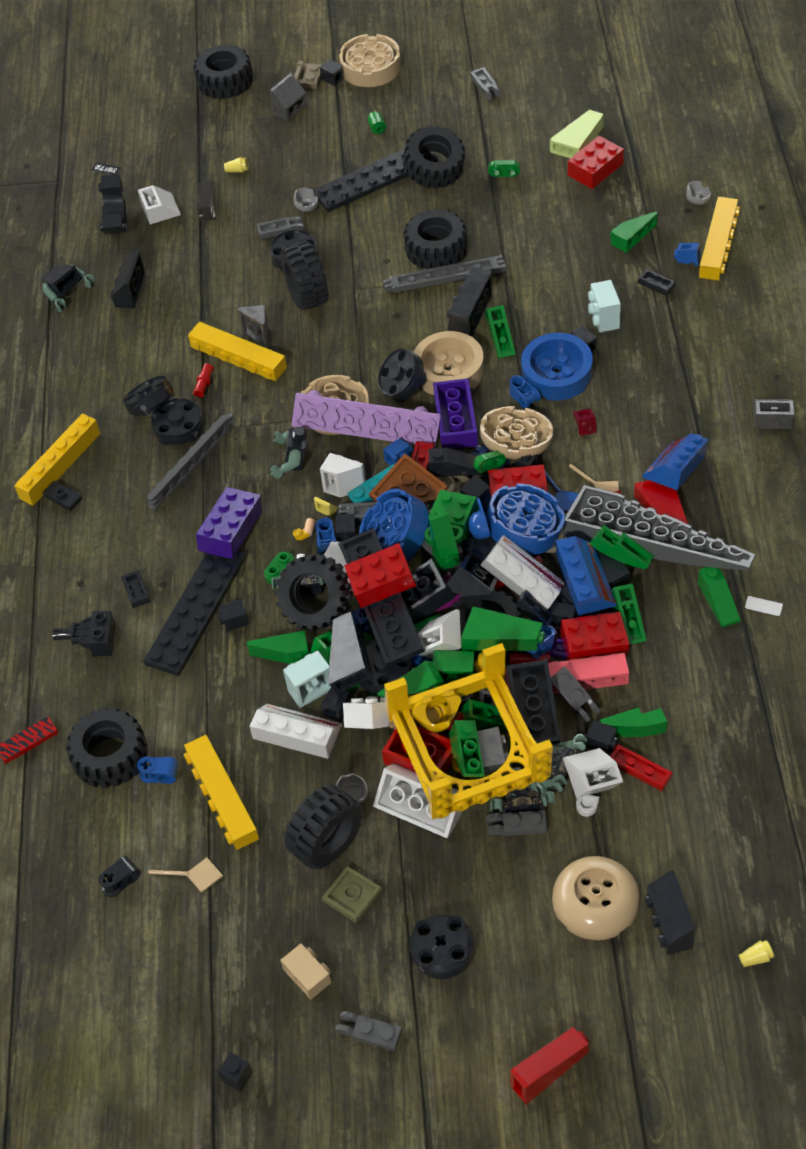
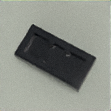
M648 269L642 273L637 281L638 284L665 296L676 286V281Z
M53 481L42 492L44 497L69 511L82 500L80 494L56 481Z
M139 570L121 576L132 608L151 602Z

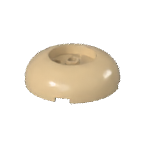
M328 375L318 378L309 383V387L301 392L308 394L310 391L316 390L321 393L322 397L369 403L366 388L360 382L357 383L344 375ZM313 430L325 435H339V433Z
M515 406L494 409L484 415L480 424L482 441L490 451H499L507 459L517 460L521 456L530 454L531 456L535 454L540 455L548 448L552 441L553 426L544 415L532 409L525 408L524 411L514 409Z
M589 856L570 863L562 870L553 887L552 903L558 920L560 919L571 933L585 939L605 940L619 935L621 931L631 926L639 911L640 894L634 877L623 865L610 858ZM586 881L589 885H583L581 882ZM612 884L611 887H605L604 885ZM585 898L588 904L584 905L580 900ZM606 900L611 903L606 907L602 906Z

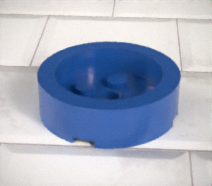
M549 333L531 341L522 353V377L535 387L541 396L546 397L547 400L557 401L573 398L582 393L592 379L593 358L591 350L583 340L571 334ZM556 368L561 370V372L555 373L554 370Z
M517 484L513 487L503 486L492 495L485 517L489 534L496 542L505 535L526 553L533 555L544 553L555 546L565 522L564 510H561L558 506L557 499L545 490L528 484Z
M391 489L376 498L378 502L373 508H368L362 520L359 534L374 528L382 549L399 543L408 562L418 551L425 538L424 533L428 527V511L423 501L401 489Z

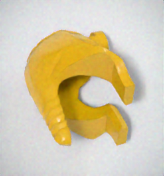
M454 690L442 694L441 698L447 704L442 703L426 709L427 704L432 700L431 697L416 702L412 710L413 718L422 727L431 732H440L447 729L455 717L461 702V697Z

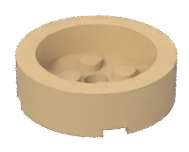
M364 34L350 39L340 49L339 58L340 65L343 66L344 79L353 85L360 87L380 86L393 80L400 72L399 46L390 37L380 34L368 37V34Z
M455 331L435 333L423 339L414 350L423 360L426 380L421 386L429 394L434 395V382L468 378L470 389H474L483 378V350L480 344L467 334ZM449 366L452 368L451 370H445Z

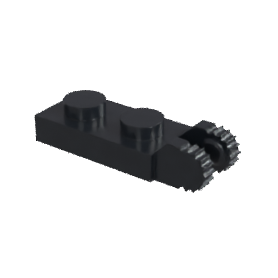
M527 590L523 591L516 605L533 621L553 627L556 631L554 641L557 640L561 629L559 622Z

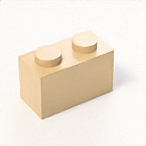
M299 944L280 961L283 970L311 1000L331 984L329 976L331 972L323 962L320 964L316 960L315 953L309 947L306 949L302 944Z

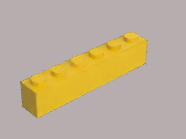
M718 197L700 263L699 278L720 280L721 274L725 272L726 264L724 262H727L729 255L727 250L730 251L732 241L730 239H733L735 231L733 228H736L737 218L735 217H739L740 206H737L738 199Z
M199 322L188 334L190 346L193 349L200 350L222 361H227L237 367L259 374L266 379L276 381L287 368L284 355L202 322Z
M82 413L14 485L20 500L32 506L37 503L43 496L42 492L53 481H57L101 434L96 419Z
M207 735L185 744L186 753L183 754L188 765H193L194 768L191 771L196 781L200 779L202 784L199 786L203 795L209 796L210 800L207 802L211 811L217 812L216 820L220 828L225 827L227 832L224 835L228 844L233 843L235 849L238 850L259 840L257 830Z

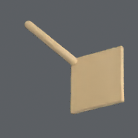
M572 464L569 465L571 469L595 485V488L611 492L619 490L618 481L595 482Z
M205 858L188 872L148 870L149 874L187 876L201 893L223 877L208 858Z

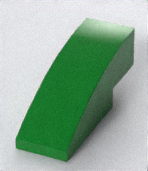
M605 525L596 532L590 542L591 546L610 558L637 568L646 569L654 557L653 554L624 532L618 536Z
M635 708L600 719V723L616 728V736L645 737L667 731V720L661 708L641 714L639 708Z

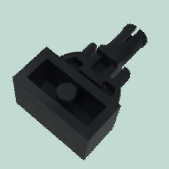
M92 611L91 617L83 619L79 623H73L70 628H53L52 638L54 641L71 640L72 645L79 644L83 648L90 649L93 657L112 656L116 623L111 611Z

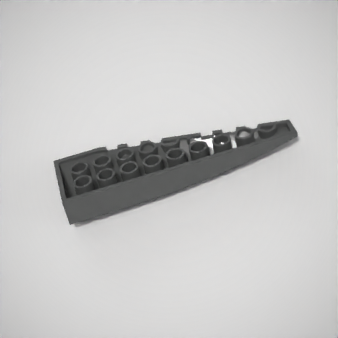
M586 485L582 487L565 516L563 525L565 538L576 536L588 542H591L596 532L605 525L618 536L624 532L653 554L654 557L652 559L703 567L749 570L755 559V554L735 545L728 546L724 543V540L719 538H710L706 532L701 530L697 532L692 529V526L666 514L659 515L655 509L650 507L646 509L635 500L630 502L625 499L624 495Z

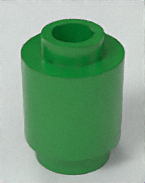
M376 111L371 112L367 120L371 131L374 134L383 133L386 130V124L382 115Z

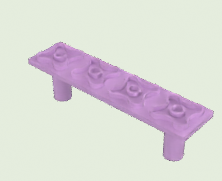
M312 390L308 394L296 393L292 418L293 427L392 442L401 438L404 442L415 445L416 441L434 443V447L440 422V414L428 413L427 409L423 406L416 407L414 410L322 397L321 393L316 390Z

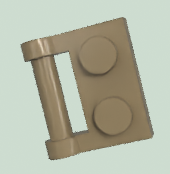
M303 61L297 62L294 77L302 88L317 89L321 79L319 67L322 65L305 64ZM302 71H306L303 80H299Z

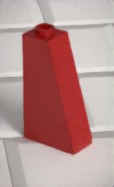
M650 480L634 483V497L642 507L646 509L650 507L655 509L659 515L666 514L688 524L675 489Z
M572 1027L510 1070L512 1090L527 1105L589 1053V1040L586 1035L581 1031L578 1033Z

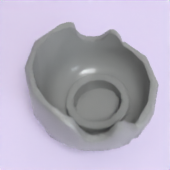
M701 181L688 183L686 197L689 202L703 205L710 200L712 193L709 187L704 188Z
M299 188L294 194V205L302 212H311L317 208L318 196L315 197L312 189Z
M354 773L342 775L336 783V786L340 787L359 803L363 802L368 794L365 780Z

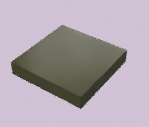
M347 866L323 895L322 901L357 924L382 892V887Z

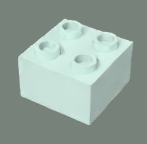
M612 281L592 283L591 291L588 292L590 301L588 310L593 315L594 326H597L599 332L619 329L620 301Z
M319 651L308 654L302 660L292 663L283 669L288 692L299 708L328 693L331 688L328 683L329 665Z

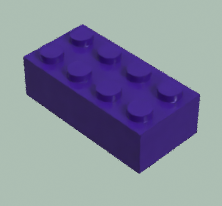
M468 378L434 382L433 392L436 414H440L439 434L441 447L459 449L477 446V428Z
M226 487L196 533L198 551L233 559L262 512L261 495Z

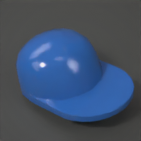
M476 498L478 511L470 516L468 526L473 537L482 540L490 538L480 499Z

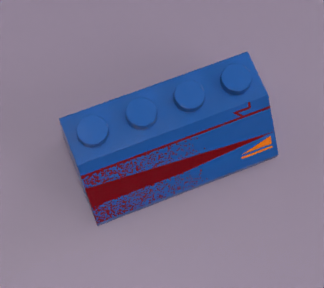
M691 433L670 443L646 470L642 478L678 490L704 459L708 439L703 438L699 434Z
M576 536L556 540V556L578 615L615 607L614 596L597 552L590 545V542Z

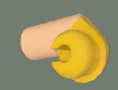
M308 518L306 519L304 529H295L293 531L295 539L302 541L313 534L315 520Z

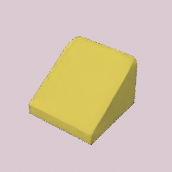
M314 498L316 511L332 517L337 511L338 507L320 498Z

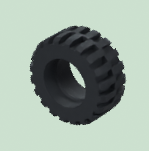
M219 44V46L214 45L209 49L206 48L203 53L198 54L193 64L198 89L204 95L214 99L236 97L240 93H244L253 80L250 57L245 50L240 49L236 45Z
M429 125L426 128L421 127L417 129V132L414 131L407 138L404 149L403 166L405 172L409 174L408 177L411 180H415V183L418 185L422 184L424 185L423 187L428 188L429 186L432 189H437L440 186L443 188L447 187V184H453L460 177L464 166L466 152L459 136L456 137L457 134L453 131L450 132L448 128H440L438 125L435 127ZM426 152H437L447 159L442 162H431L421 155Z
M429 209L426 212H419L417 216L414 215L405 225L403 234L406 256L414 265L417 264L419 268L431 269L457 264L467 252L466 224L457 214L450 213L449 210ZM433 238H442V239H443V240H440V241H427V240L433 239Z
M303 241L284 247L280 252L282 271L294 303L302 310L326 303L329 298L328 284L320 258L313 245L308 241Z
M320 554L308 555L291 561L286 565L287 568L282 569L280 572L281 578L277 579L275 584L279 586L278 590H275V596L279 598L276 604L277 607L282 608V616H288V622L292 625L297 624V628L302 630L307 628L308 631H314L333 625L334 619L349 610L351 606L349 601L353 600V594L350 593L352 586L351 583H348L347 578L349 577L347 572L344 573L342 570L344 567L341 563L336 564L335 559L331 557L326 558L325 555ZM309 574L321 577L328 587V601L321 610L315 611L308 608L301 599L300 584L303 578Z
M493 589L489 595L459 597V602L455 601L452 609L449 610V612L456 609L460 611L461 636L473 607L523 618V613L516 605L515 599L512 596L507 597V593L503 591L497 592L496 589ZM474 651L475 660H478L479 653L483 651ZM505 651V660L509 658V653H515L516 651Z
M101 708V711L96 712L94 710L89 712L90 715L81 717L79 719L80 722L73 725V732H69L67 736L68 741L66 742L67 755L76 775L84 783L89 782L90 786L93 787L100 785L101 788H108L109 785L116 787L121 782L126 783L130 781L131 776L135 777L139 773L137 768L138 761L148 755L147 741L137 719L130 715L129 712L125 710L120 712L117 708H111V710ZM117 738L124 741L122 747L110 756L94 757L90 755L93 748L103 740Z
M325 785L321 789H316L313 794H309L305 798L306 800L300 803L296 812L292 814L291 820L286 826L287 831L284 832V844L287 851L310 869H322V867H327L331 862L336 861L337 857L342 855L345 849L353 842L352 840L357 835L358 828L362 823L363 810L361 804L336 785Z

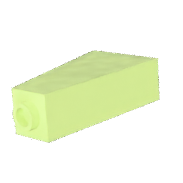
M588 110L550 139V152L567 158L573 157L596 138L603 128L604 114Z

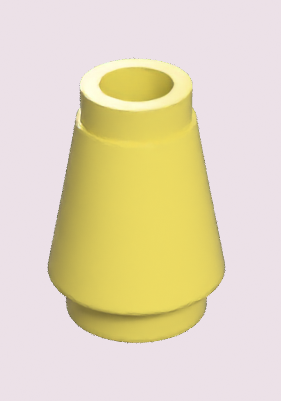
M242 157L224 163L226 173H245L249 169L247 159Z
M760 940L738 956L743 967L770 962L774 954L768 941L761 942Z

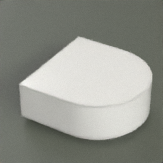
M587 795L577 798V812L582 816H592L595 814L599 804V797Z

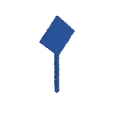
M545 471L547 480L557 491L555 498L558 501V506L561 510L563 509L568 512L579 493L560 490Z

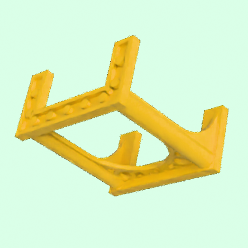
M502 643L483 650L482 672L408 697L405 678L384 684L387 717L389 722H394L428 799L429 813L432 820L445 818L455 811H464L474 804L486 803L491 798L505 796L510 791L524 789L529 784L540 783L551 777L553 746L550 740L537 744L522 718L504 680L505 648ZM488 688L510 735L511 748L508 758L496 772L487 777L476 780H462L451 777L438 769L431 760L411 716L413 707L416 702L431 697L432 700L427 704L426 709L445 703L446 701L441 696L448 691L454 690L455 693L462 697ZM519 751L520 756H514V753ZM518 762L524 766V769L515 771L510 767V764ZM505 772H508V773H509V774H507V775H505V776H502V773H505ZM452 784H456L459 790L452 795ZM466 786H470V787H471V788H468V789H466V790L463 791V788H464V787H466Z

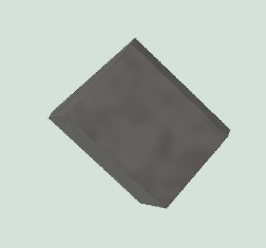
M264 305L240 307L238 314L242 333L268 348L269 328Z

